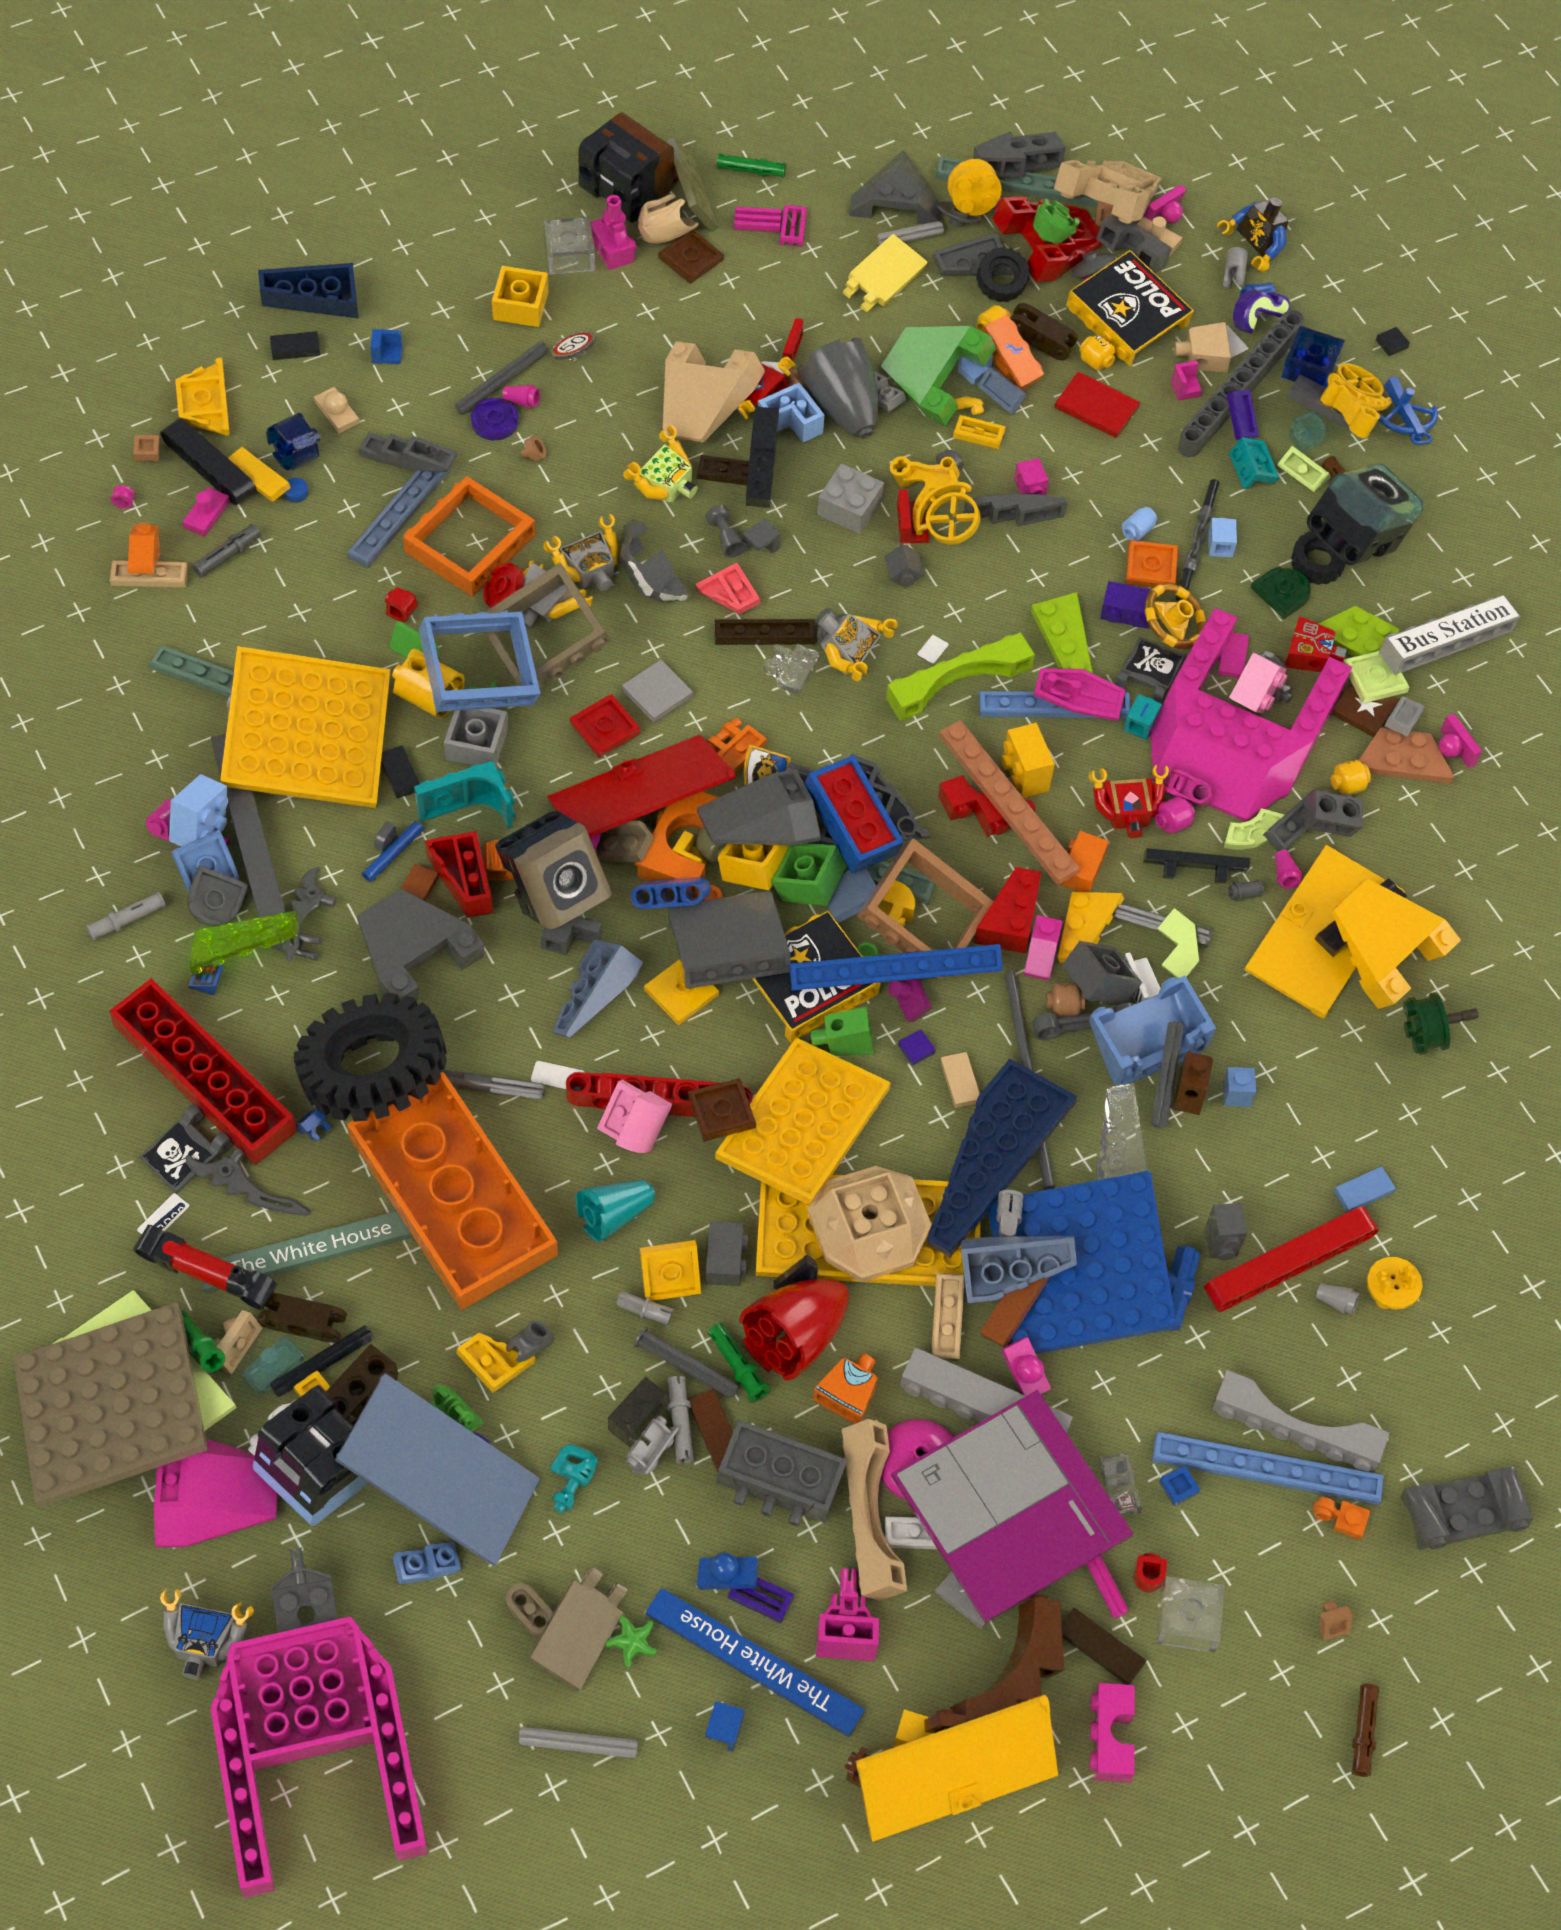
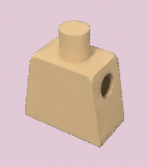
M1226 322L1190 328L1185 342L1174 343L1175 356H1188V362L1197 361L1198 370L1227 373L1231 356Z

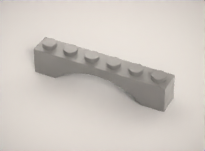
M1226 1370L1212 1410L1216 1411L1223 1418L1237 1419L1244 1422L1249 1428L1268 1431L1277 1439L1291 1440L1298 1443L1303 1449L1322 1452L1331 1460L1345 1461L1352 1464L1357 1470L1375 1472L1381 1461L1389 1436V1432L1363 1422L1350 1426L1326 1427L1300 1421L1272 1404L1261 1392L1254 1380Z

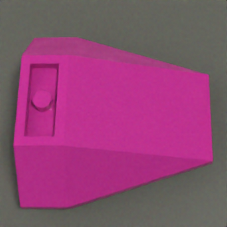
M206 1439L208 1451L158 1467L154 1498L156 1548L189 1547L276 1519L278 1493L253 1470L255 1456L250 1452Z

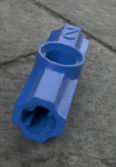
M1189 1246L1177 1247L1171 1271L1168 1272L1178 1327L1169 1331L1180 1330L1186 1305L1190 1302L1195 1285V1280L1193 1279L1197 1271L1200 1253L1195 1248Z

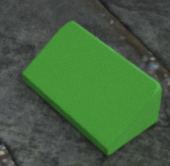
M397 621L390 640V649L405 658L408 657L409 652L413 648L423 652L419 633L401 621ZM435 643L437 656L439 660L438 644Z

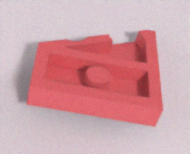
M738 563L695 584L699 593L738 615L761 604L759 596Z

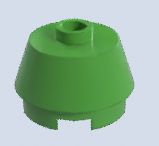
M1045 199L1042 205L1037 207L1033 228L1044 241L1060 244L1076 233L1079 219H1072L1068 214L1070 210L1061 203L1054 200L1050 204L1048 199Z

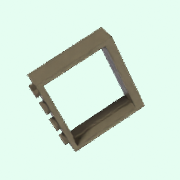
M558 563L486 611L489 614L500 613L506 610L508 612H523L563 584L567 586L595 631L535 670L540 690L551 680H557L562 677L565 671L572 666H578L583 663L586 657L593 652L601 651V647L611 641L561 563ZM485 632L517 684L522 686L519 670L495 632Z

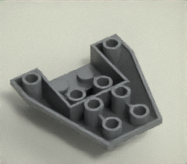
M797 769L769 774L697 807V813L713 844L799 845L820 841L821 836L813 799Z

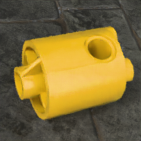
M413 648L403 665H397L393 671L392 678L396 679L393 693L439 719L444 718L452 711L436 712L424 653ZM439 662L445 691L463 690L465 683L464 675Z

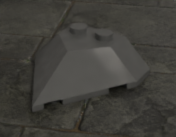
M902 151L851 196L849 216L872 218L873 206L918 210L917 223L926 224L940 221L941 211L937 207L938 199L908 156Z
M854 755L874 791L882 793L881 803L903 841H910L912 838L915 840L930 838L929 832L926 828L920 826L914 818L916 815L892 784H888L880 774L881 770L876 763ZM823 824L820 830L821 837L819 842L826 845H835Z

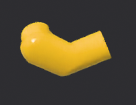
M967 396L954 399L958 405L956 411L971 408L973 415L984 412V403L981 399Z

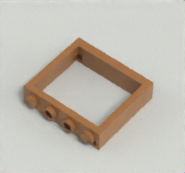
M912 838L901 847L857 917L868 924V928L874 929L882 935L887 943L896 946L904 953L933 951L878 908L885 894L906 862H908L974 913L973 918L954 946V948H965L994 901Z

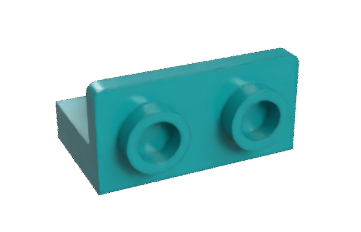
M1242 437L1229 451L1243 489H1249L1255 481L1274 484L1279 479L1264 441Z

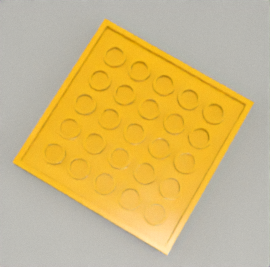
M237 646L220 783L230 788L376 808L390 669Z

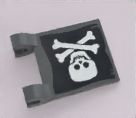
M1139 637L1124 667L1118 673L1115 685L1125 689L1128 681L1132 680L1155 689L1153 699L1162 704L1185 655Z
M191 1104L185 1110L178 1122L139 1156L176 1194L197 1176L187 1165L186 1155H190L199 1162L211 1163L217 1156L226 1153L233 1147L230 1138L223 1132H220L210 1143L193 1127L204 1119L201 1111L194 1104Z

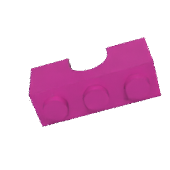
M1099 1683L1095 1693L1091 1692L1090 1711H1095V1722H1090L1089 1738L1095 1741V1750L1090 1752L1089 1770H1094V1780L1130 1783L1134 1776V1745L1122 1744L1116 1741L1111 1734L1110 1727L1116 1723H1131L1135 1715V1685Z

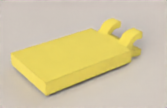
M892 234L850 272L849 280L846 282L847 288L843 290V294L850 299L861 288L867 293L863 298L865 302L861 304V309L868 313L877 303L884 307L926 268L928 262Z

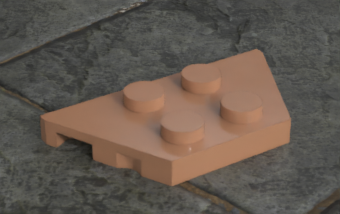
M1380 728L1359 759L1362 764L1368 766L1370 774L1449 784L1452 783L1454 778L1431 733L1411 731L1407 737L1394 730Z

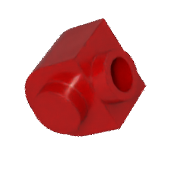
M399 587L390 590L385 597L386 615L397 621L406 622L418 607L416 596L412 592Z
M1153 1553L1138 1555L1134 1568L1135 1585L1143 1592L1152 1593L1157 1591L1166 1576L1167 1559H1162L1159 1555Z

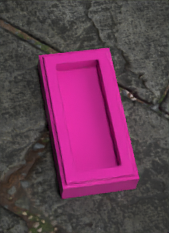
M1232 633L1221 653L1218 675L1240 678L1245 668L1249 635Z

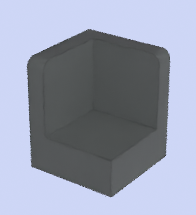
M764 518L743 533L742 540L746 544L745 550L752 546L758 551L767 547L774 553L780 549L781 533Z

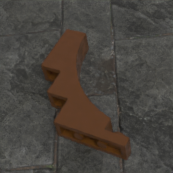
M1033 1595L1030 1597V1600L1020 1604L1015 1646L1002 1674L981 1695L965 1699L949 1707V1709L938 1710L935 1715L925 1719V1732L937 1733L1041 1696L1040 1677L1050 1678L1065 1670L1060 1601L1048 1599L1046 1595Z

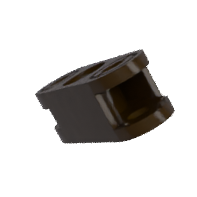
M1019 303L1010 317V320L1015 322L1018 333L1023 340L1054 359L1066 360L1071 352L1070 347H1073L1078 340L1076 333L1072 329L1027 303Z
M273 1293L265 1305L273 1311H261L257 1321L261 1326L274 1331L336 1343L340 1340L341 1334L332 1328L333 1322H345L347 1312L333 1305Z

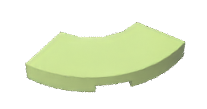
M1261 808L1257 816L1250 821L1243 823L1230 822L1224 848L1245 850L1267 843L1268 840L1263 834L1285 814Z

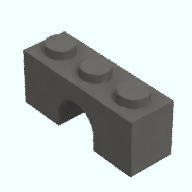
M1111 215L1103 220L1096 240L1113 251L1119 248L1131 250L1154 273L1165 267L1172 247L1134 222L1131 224L1123 223L1115 215Z

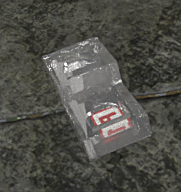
M1128 1453L1100 1457L1106 1493L1120 1514L1127 1516L1141 1513L1142 1505L1135 1486V1474Z

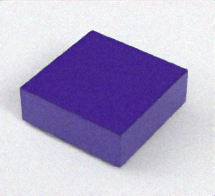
M921 1029L898 1041L899 1048L912 1066L935 1054L936 1049Z

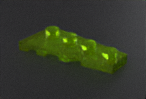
M296 911L195 930L189 965L192 975L202 972L201 968L213 964L214 967L225 964L224 959L239 954L240 958L249 955L258 946H262L265 949L297 937L299 917Z

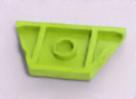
M1357 606L1318 623L1334 630L1336 634L1333 645L1347 649L1346 653L1353 657L1380 651L1383 640L1388 635L1399 633V628Z

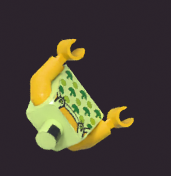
M673 425L667 426V431L670 436L666 434L665 430H662L659 434L660 439L663 442H668L669 445L664 444L642 468L636 462L630 463L628 465L629 469L623 472V477L626 480H634V485L648 499L673 502L681 493L691 499L698 489L695 484L691 483L692 465L679 441L674 439L677 435L676 428Z

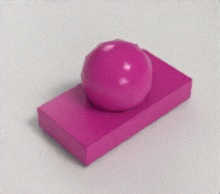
M1182 184L1150 203L1143 217L1153 221L1155 217L1161 216L1167 223L1173 224L1178 222L1183 215V208L1180 202L1187 190Z
M1454 713L1447 716L1441 728V732L1444 734L1439 741L1441 753L1450 758L1459 755L1468 768L1475 766L1482 752L1481 748Z
M1024 1337L1000 1349L1021 1394L1027 1396L1036 1390L1042 1394L1051 1389L1044 1373V1365L1037 1358L1028 1337Z

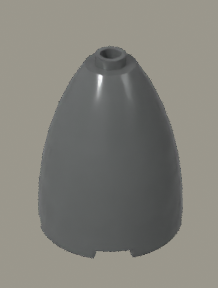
M854 337L850 342L843 343L839 339L809 354V361L804 366H798V373L817 405L835 424L854 437L864 439L871 436L876 428L878 417V392L873 366L862 339Z

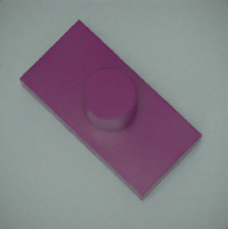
M919 979L890 981L889 994L897 998L907 1021L914 1022L932 1009Z

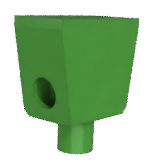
M867 1007L826 1015V1028L811 1030L812 1045L828 1044L830 1054L834 1056L874 1054L872 1028Z

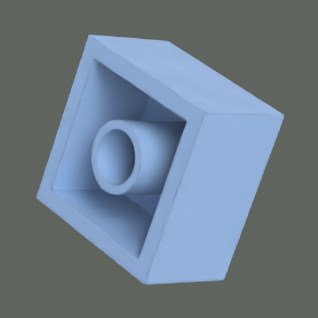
M200 774L171 800L169 841L183 846L218 830L222 832L227 824V818H225L228 804L227 786Z

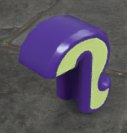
M1255 289L1247 290L1239 297L1234 307L1233 321L1235 327L1240 331L1251 334L1257 322L1258 311L1281 318L1286 311L1290 310V301L1286 296L1278 293H1265Z

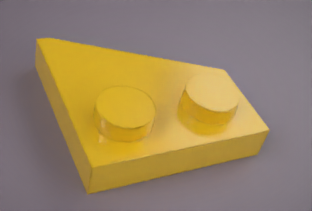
M481 1333L476 1334L459 1346L456 1352L492 1393L533 1365L536 1359L535 1356H532L526 1361L517 1362L518 1352L513 1350L507 1352V1344L496 1342L491 1337Z

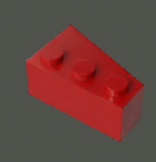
M477 831L425 840L428 860L436 872H438V875L465 916L469 918L493 913L492 897Z
M1015 867L977 926L974 944L984 946L1000 944L1001 949L1026 953L1041 871Z

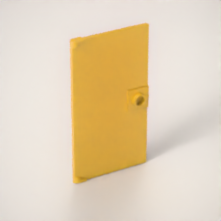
M1326 845L1244 970L1306 1007L1311 1013L1324 1019L1354 972L1356 965H1353L1350 957L1352 954L1349 946L1332 957L1315 940V937L1335 920L1332 910L1361 882L1368 878L1380 885L1385 879Z
M1046 1694L857 1760L856 1766L872 1842L950 1814L956 1815L981 1806L983 1802L1058 1776L1050 1706Z

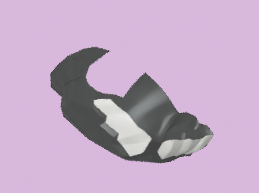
M634 519L624 525L625 540L621 543L619 559L637 590L642 595L659 602L670 603L686 600L688 594L680 580L675 577L663 550L651 556L643 564L633 558V555L644 551L642 543L636 536L649 529L642 522Z

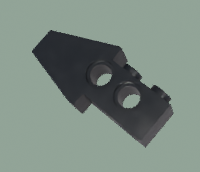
M755 406L746 506L770 508L779 422L778 408Z

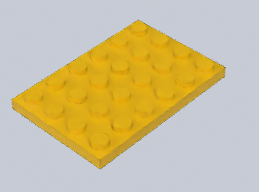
M796 1037L750 1104L756 1121V1128L728 1135L715 1152V1159L810 1205L831 1178L889 1091L891 1082Z

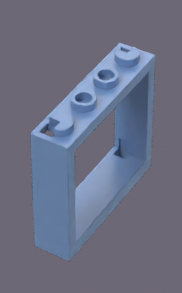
M506 610L490 614L488 612H479L472 615L455 613L451 616L434 614L433 617H424L418 630L436 712L531 706L536 703L540 696V689L522 612H508ZM510 631L522 686L445 691L433 635Z

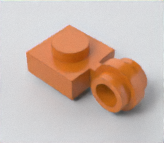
M1320 1497L1313 1505L1316 1518L1324 1521H1330L1331 1518L1336 1519L1333 1527L1334 1531L1361 1540L1370 1510L1346 1501H1342L1339 1510H1337L1335 1502L1326 1497Z

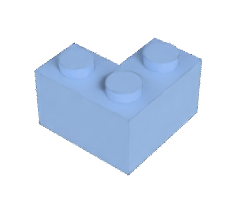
M800 382L758 401V407L779 409L778 432L791 427L802 443L823 434L824 414Z

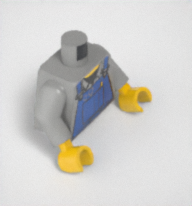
M165 1589L160 1599L162 1604L167 1606L163 1610V1628L168 1646L174 1650L177 1659L186 1661L182 1675L189 1679L198 1680L203 1665L218 1667L222 1660H227L231 1643L243 1641L247 1627L245 1620L253 1615L254 1609L250 1606L246 1610V1615H242L240 1612L242 1602L233 1607L232 1614L180 1603L178 1608L176 1603L181 1598L180 1590H175V1600H169L166 1596L167 1589Z

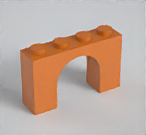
M700 792L668 805L665 811H660L656 819L657 826L654 832L650 831L654 839L643 861L635 862L637 877L646 881L693 877L705 879L706 865L675 853L669 847L667 841L679 829L686 827L703 829L704 826L697 813V807L719 797ZM692 886V893L696 896L698 888Z

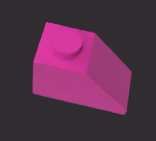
M1036 916L1024 975L1050 980L1062 920Z

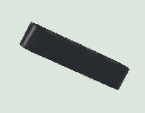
M179 418L160 431L164 443L217 491L228 495L232 504L237 506L256 492V486L249 476L184 419Z

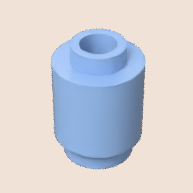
M1149 507L1137 509L1122 523L1124 536L1134 541L1142 539L1155 526L1157 521L1155 512Z

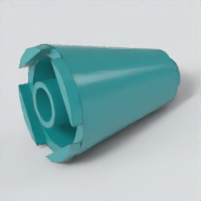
M644 1180L584 1188L575 1195L576 1211L579 1218L584 1216L587 1225L583 1226L585 1232L591 1239L600 1242L609 1238L652 1206L655 1191L652 1185Z

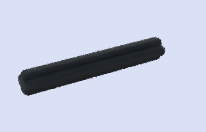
M362 1326L270 1383L272 1391L277 1397H280L292 1390L296 1384L312 1373L323 1371L372 1341L373 1335L367 1326Z

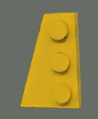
M1071 893L1057 957L1059 963L1063 964L1079 941L1098 944L1100 940L1099 935L1105 925L1110 924L1113 919L1112 914L1117 905L1120 906L1124 900L1122 893Z

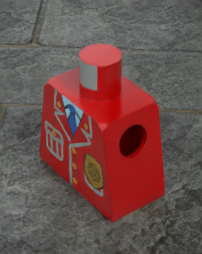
M1299 616L1285 666L1291 669L1322 672L1329 657L1343 663L1347 649L1333 645L1336 634L1334 630Z

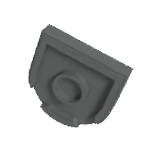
M199 865L187 895L189 911L198 922L204 925L215 927L227 924L239 912L249 884Z

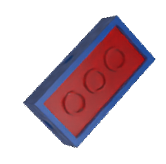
M854 755L808 774L804 784L813 799L814 808L852 874L898 854L904 841Z

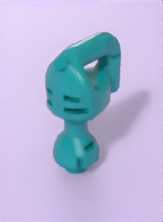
M569 1444L561 1448L550 1466L552 1472L568 1480L565 1488L556 1492L551 1499L555 1503L553 1509L558 1513L563 1514L565 1510H572L574 1493L578 1486L587 1487L592 1476H594L598 1458L592 1452ZM570 1456H573L579 1460H582V1462L579 1464H574L570 1462L568 1458Z

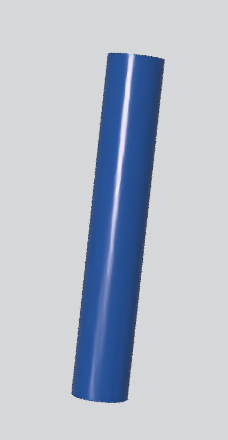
M414 821L362 872L363 877L367 881L372 882L424 830L423 826L419 822Z

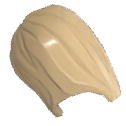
M674 194L659 200L646 202L641 208L638 218L639 232L643 240L651 244L666 243L693 230L699 224L691 218H680V207L685 204L682 198L666 206L667 201L676 198Z

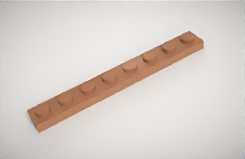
M960 720L941 730L939 738L1053 881L1059 885L1079 874L1080 868L964 723Z

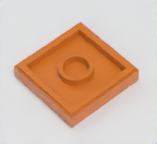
M1130 540L1126 584L1145 587H1156L1164 583L1176 584L1178 546Z

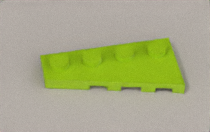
M1077 592L1033 604L1031 606V613L1059 669H1084L1093 674Z

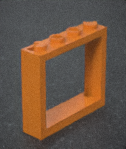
M466 476L461 482H457L445 497L440 498L436 506L429 513H425L413 528H409L405 532L403 537L404 551L473 597L485 585L486 581H490L492 578L490 574L497 566L509 562L536 535L535 520ZM468 496L515 526L470 572L462 569L422 542Z

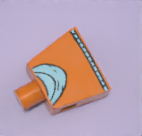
M864 1353L861 1354L856 1363L842 1358L815 1387L813 1401L853 1424L863 1421L877 1386L878 1377L871 1373L876 1361Z

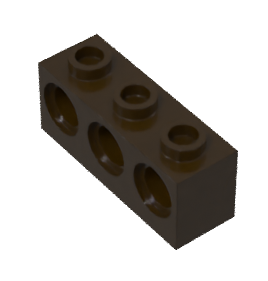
M370 1344L326 1392L338 1402V1409L345 1410L343 1416L355 1425L380 1381V1377L386 1373L397 1381V1365ZM377 1367L384 1369L378 1375L370 1373L372 1369ZM356 1388H362L365 1390L361 1395L354 1396L351 1394V1392Z

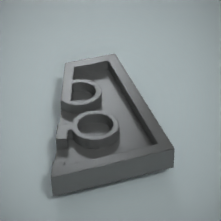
M993 233L934 251L932 258L941 276L977 275L979 264L985 254L994 248L998 249L1003 246L997 234ZM1003 264L995 266L992 270V275L1014 274L1009 266Z

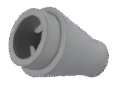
M1321 1283L1316 1299L1325 1302L1345 1315L1346 1313H1354L1360 1294L1354 1292V1288Z

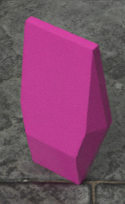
M1040 668L1033 695L1071 712L1118 721L1125 689L1084 669Z

